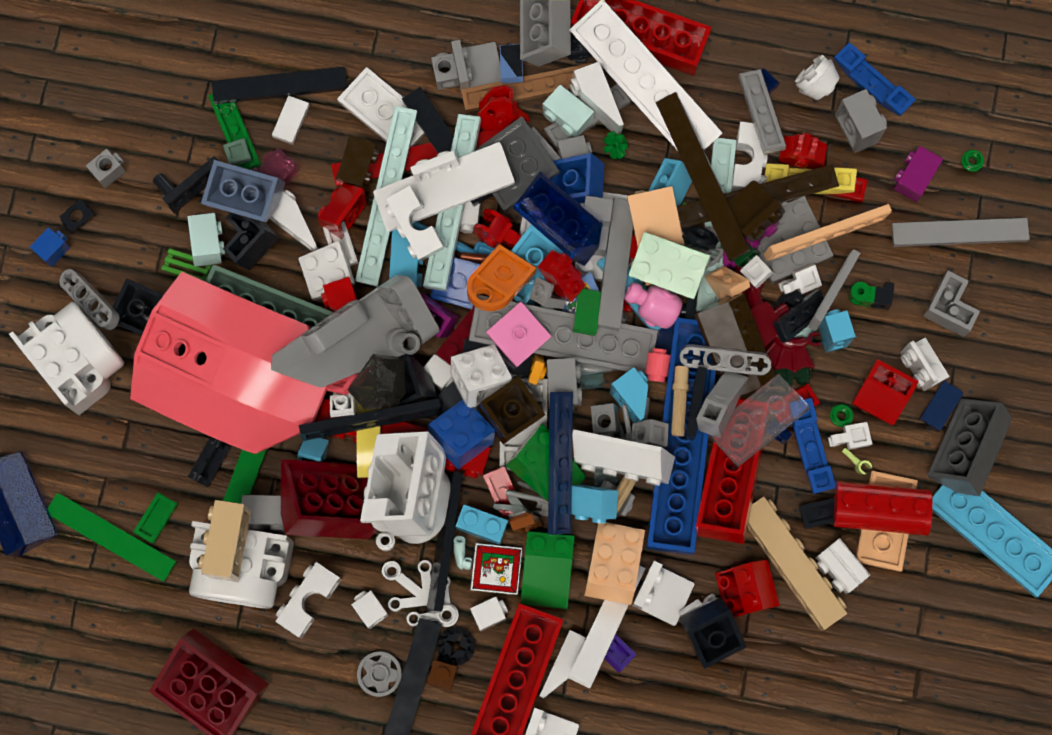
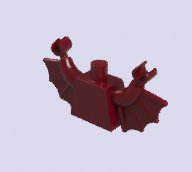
M737 266L736 273H738V274L744 276V275L740 272V270H741L742 268L739 267V266ZM749 281L750 288L744 290L741 294H745L774 370L789 369L796 373L802 368L813 369L815 367L805 347L809 344L814 347L822 346V342L813 343V338L821 336V334L813 332L808 338H792L787 343H781L773 322L789 310L788 306L783 302L773 309L767 301L763 302L761 289L764 283L756 288Z

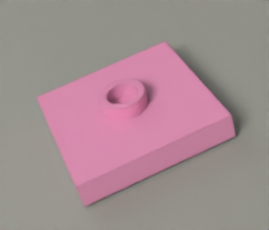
M522 302L518 303L485 332L515 367H518L552 337Z

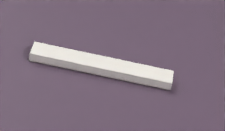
M640 565L638 570L636 588L645 571V568ZM604 600L568 676L569 679L590 689L627 610L628 604Z

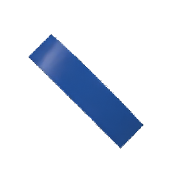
M849 42L834 57V60L860 89H867L869 95H873L877 103L901 116L916 99L900 85L898 87L894 86L866 62V56Z
M812 398L790 403L789 410L797 447L813 494L835 489L831 466H828L816 423L818 419Z

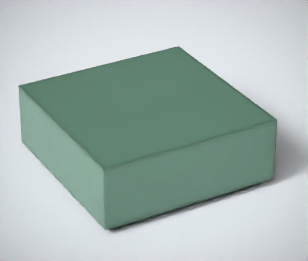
M245 138L223 144L229 164L237 166L252 161Z

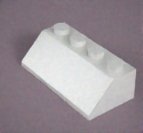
M573 430L574 462L581 465L582 470L588 472H595V469L603 470L602 474L612 477L622 474L625 475V479L638 482V478L646 479V483L660 486V483L669 484L675 456L662 447Z

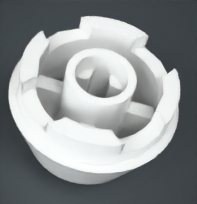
M823 55L813 60L814 64L808 67L807 70L803 69L795 80L797 83L795 85L799 88V92L815 100L828 96L835 89V85L840 78L832 60L826 59Z

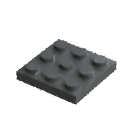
M522 116L475 150L483 149L498 142L502 145L515 180V184L493 192L494 197L505 212L561 173Z

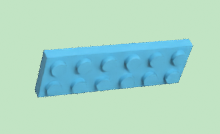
M942 485L932 496V511L1031 595L1035 598L1039 597L1052 581V549L983 491L980 496L959 494Z

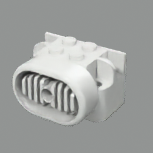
M70 302L55 315H46L36 323L31 321L28 323L30 328L19 336L13 331L9 334L64 405L78 415L109 392L111 387L109 377L124 365V361L76 302Z
M429 432L377 434L372 462L368 469V483L364 489L365 498L360 519L361 523H372L376 530L381 532L391 531L395 536H399L402 540L412 544L426 542L439 533L446 519L451 485L447 474L444 472L446 464L445 451Z
M192 521L191 526L195 528L193 543H190L191 554L189 564L193 569L189 594L206 600L256 608H272L275 602L277 587L287 581L294 542L286 535L248 530L239 581L232 582L213 579L201 574L202 569H199L201 554L205 555L206 545L203 543L206 530L210 529V524Z

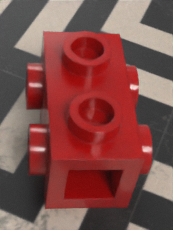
M551 250L537 268L546 281L554 284L553 291L558 296L572 302L586 286L581 279L582 274L571 264L573 261L567 254H559Z

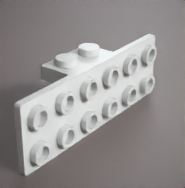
M498 142L457 158L454 151H444L433 159L420 160L415 166L410 167L413 176L374 190L373 193L387 232H391L397 229L396 226L399 223L396 217L391 218L385 207L388 205L386 198L409 185L413 187L424 207L414 214L412 223L511 186L515 184V180L502 145Z

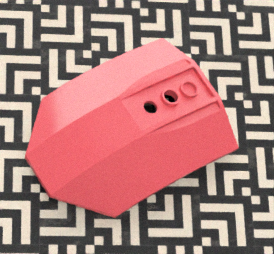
M181 272L152 310L134 354L130 399L208 436L257 454L299 435V425L313 423L326 394L327 386L320 388L270 370L272 354L310 329L309 325L272 311L190 274ZM182 344H184L186 350L185 353L182 356H180L179 347ZM201 352H204L207 356V360L203 365H199L197 362V356Z

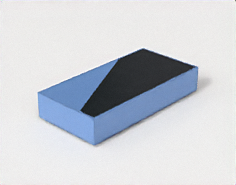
M520 44L500 45L501 84L523 82V60H520Z

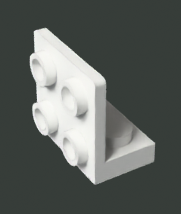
M926 338L916 343L914 341L909 342L900 352L903 364L911 369L914 374L913 378L919 381L917 386L919 388L922 387L923 391L950 377Z
M489 345L451 357L450 374L467 407L477 406L479 391L512 381V376L495 345Z
M653 561L632 606L675 626L680 617L678 611L684 608L694 583L662 568V564Z
M534 708L525 735H576L579 725Z

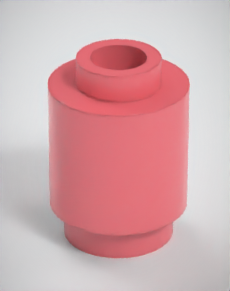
M653 348L652 353L648 352L645 369L648 381L665 383V378L668 377L671 357V355L666 354L667 350Z

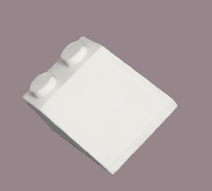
M600 62L575 70L569 85L571 93L594 111V116L610 131H615L617 135L621 134L624 123Z

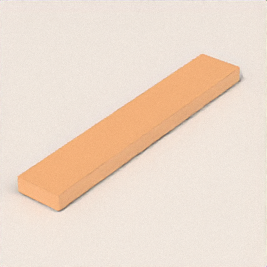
M889 204L771 245L763 255L766 261L774 260L883 221L892 210Z

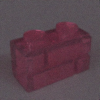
M277 148L274 152H268L264 157V163L259 168L254 167L252 171L277 177L285 182V187L300 169L295 161L281 149Z

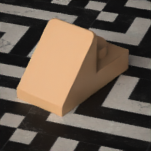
M725 266L705 275L706 281L719 300L727 296L733 297L741 294L744 290L750 288L749 279Z

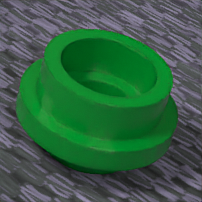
M968 150L962 155L961 164L965 170L976 172L982 168L984 157L977 150ZM968 159H974L975 164H970Z
M838 404L831 409L830 420L837 427L847 426L853 420V412L847 405ZM837 413H843L845 415V419H838Z

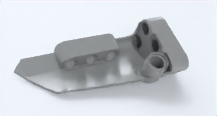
M395 275L360 300H354L344 305L272 354L270 370L322 388L403 354L416 353L421 344L439 333V327L413 281L408 276ZM407 338L408 345L404 348L403 342Z

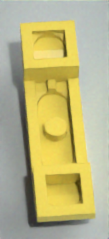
M766 164L765 177H767V180L765 182L813 169L790 168L789 165ZM834 168L839 187L814 194L855 192L857 169Z
M378 386L358 388L357 414L382 409V399ZM381 426L357 431V478L369 477L368 469L372 462L376 436L381 434Z

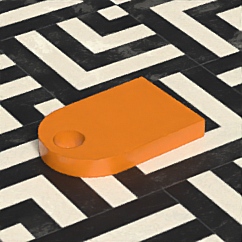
M499 244L469 277L467 297L478 309L484 311L500 310L506 307L535 275L536 267ZM484 293L489 298L487 300H480L477 296Z

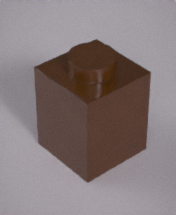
M434 660L427 684L452 691L458 667Z

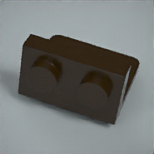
M751 181L728 202L741 228V232L750 243L761 238L770 225L777 223L785 213L783 206L776 199L774 200L757 181Z

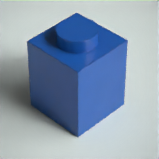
M49 227L30 246L50 267H53L70 249L66 244L67 238L59 230L54 233Z

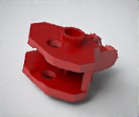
M507 85L492 87L479 101V112L477 115L482 119L480 128L485 131L503 130L521 116L527 123L530 121L529 116L517 108L518 103L514 101V89Z
M808 133L783 137L786 149L780 152L778 161L789 166L805 169L824 167L827 144L819 141V138L813 137V135Z
M485 208L483 219L490 226L488 228L482 224H475L473 227L474 234L491 248H495L500 244L513 249L522 236L513 230V224H511L509 218L492 209Z

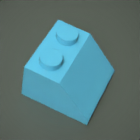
M634 367L611 384L610 394L621 408L623 404L627 406L630 420L633 423L644 420L648 379L641 370L637 372Z

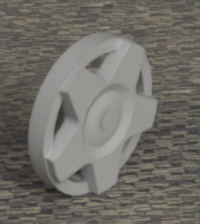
M373 652L367 655L360 662L357 670V679L360 687L367 694L375 697L387 696L394 692L399 686L402 677L399 662L395 657L386 652ZM374 656H381L377 662L370 659ZM391 660L395 663L397 670L390 667ZM362 668L367 672L363 678H361ZM396 681L394 686L389 690V683ZM375 686L378 693L372 692L367 688Z

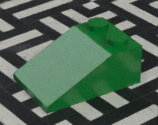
M541 424L529 435L506 466L547 502L549 492V430ZM572 458V485H580L585 479V475Z
M527 531L521 604L560 609L568 608L574 536Z

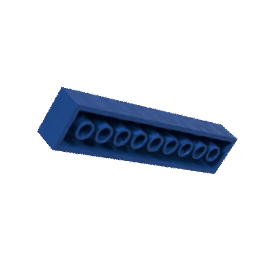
M677 318L673 324L671 357L661 422L669 424L668 444L663 449L675 456L669 484L660 483V486L653 485L646 549L692 556L695 553L696 523L701 502L709 435L699 431L697 427L694 441L686 440L685 438L697 368L689 367L684 436L681 437L673 436L671 433L674 399L672 388L675 366H684L680 361L681 349L689 344L706 346L697 320ZM689 350L688 354H684V356L687 357V361H692L696 357L700 358L699 363H703L705 351H700L701 356L694 355L692 350ZM709 354V355L707 356V361H708L710 364H713V361H712L711 356H710V354ZM707 369L701 408L706 397L714 388L716 370Z

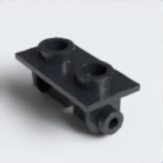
M210 436L188 478L208 488L231 447Z

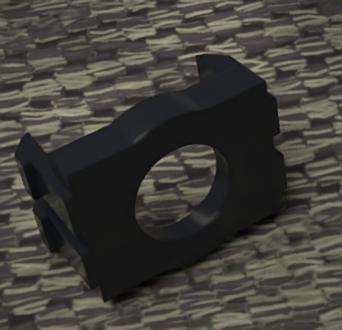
M79 200L59 217L65 228H68L67 230L74 234L77 229L84 226L96 214L87 203L85 204L84 201ZM74 210H80L83 213L82 219L78 222H73L70 219V214Z

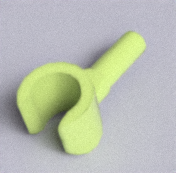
M847 448L843 449L842 452L855 464V471L858 474H866L861 469L862 464L872 469L869 461H861Z

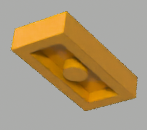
M533 354L528 376L529 383L537 385L539 379H544L547 370L544 356Z

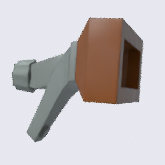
M507 495L511 505L494 504L493 506L496 510L500 509L514 513L515 517L510 521L514 532L523 534L527 531L544 527L541 517L533 515L518 497Z

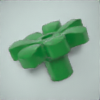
M615 131L609 132L603 140L607 144L603 147L606 154L611 152L610 157L612 159L625 157V150L628 149L625 136L622 133L617 135Z

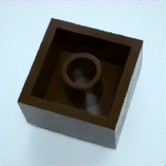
M519 376L477 405L485 420L495 429V434L502 444H505L545 416V413Z

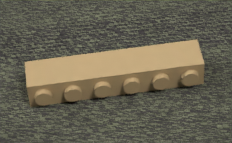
M762 497L752 504L748 530L818 629L823 631L847 614L844 609L847 607L839 596L835 597L831 589L833 587L826 577L822 578L817 572L819 568L816 562L811 557L807 558L803 552L805 548L798 538L794 539L789 532L791 528L783 518L780 520L775 513L777 508L770 499L766 500L765 497Z

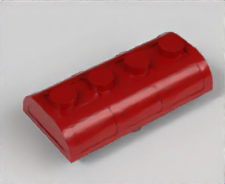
M835 481L833 527L929 535L932 524V491L930 489Z

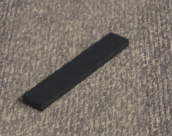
M345 66L211 81L214 105L343 91L347 89Z
M419 87L403 97L402 101L408 109L417 110L416 122L438 154L444 151L451 152L454 135L422 88ZM493 193L474 199L470 202L475 207L476 205L491 197Z
M439 399L299 425L302 441L437 416L441 414Z
M459 472L447 475L450 480L451 489L446 519L437 536L426 613L430 614L443 611L463 477L462 473Z
M419 618L384 735H410L442 624Z

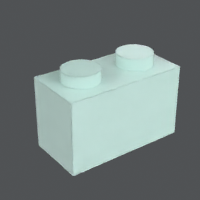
M559 85L543 103V115L552 123L555 121L559 124L561 130L568 136H580L594 120V111L562 85Z
M215 213L187 216L194 267L222 263L221 255L225 254L223 250L224 242L218 240V235L222 234L221 221H216Z

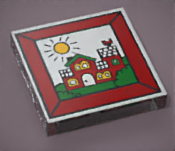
M476 543L471 591L518 596L522 548Z

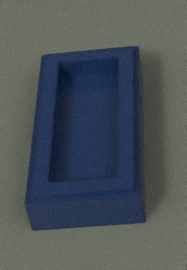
M944 380L919 420L938 432L941 431L964 392Z

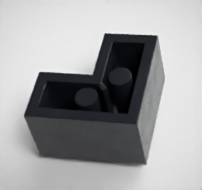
M231 212L225 217L238 233L228 242L223 250L236 264L251 270L280 237L265 222Z

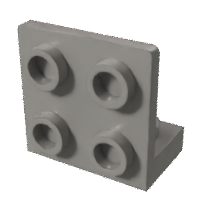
M460 40L451 41L460 91L461 89L501 81L500 61L495 42L461 47Z

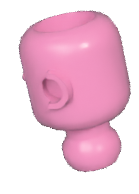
M631 283L624 296L628 303L639 305L638 314L652 327L670 328L677 320L683 306L682 299L678 295L656 285H652L645 290L639 283Z

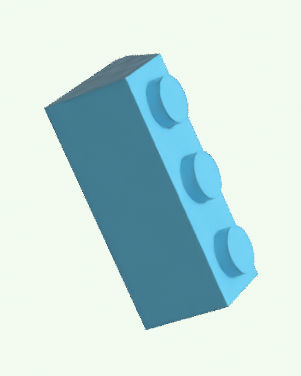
M532 224L511 252L536 267L535 275L513 298L518 303L522 302L523 304L534 306L536 302L529 298L537 277L546 280L537 268L551 250L559 254L565 253L570 258L573 255Z

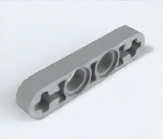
M72 269L65 270L59 280L61 287L98 326L106 330L114 329L119 322L117 311L80 273ZM86 288L85 296L80 298L81 291ZM98 300L97 309L92 311L93 303ZM104 313L107 314L108 320L102 316Z
M693 344L684 346L680 352L681 363L691 368L703 367L709 370L764 375L771 369V359L763 352ZM692 350L694 355L701 356L700 351H705L703 363H699L700 358L696 357L692 361H687V357L684 354H688V351ZM715 352L720 355L721 359L717 364H710L707 361V356ZM734 355H740L743 357L744 363L740 367H734L730 363L731 358ZM747 356H751V362H758L759 358H763L764 363H767V365H764L762 369H758L756 364H750V369L746 368L748 364Z

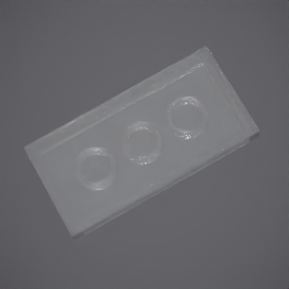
M778 374L734 409L721 438L709 435V437L739 467L809 411L810 406Z

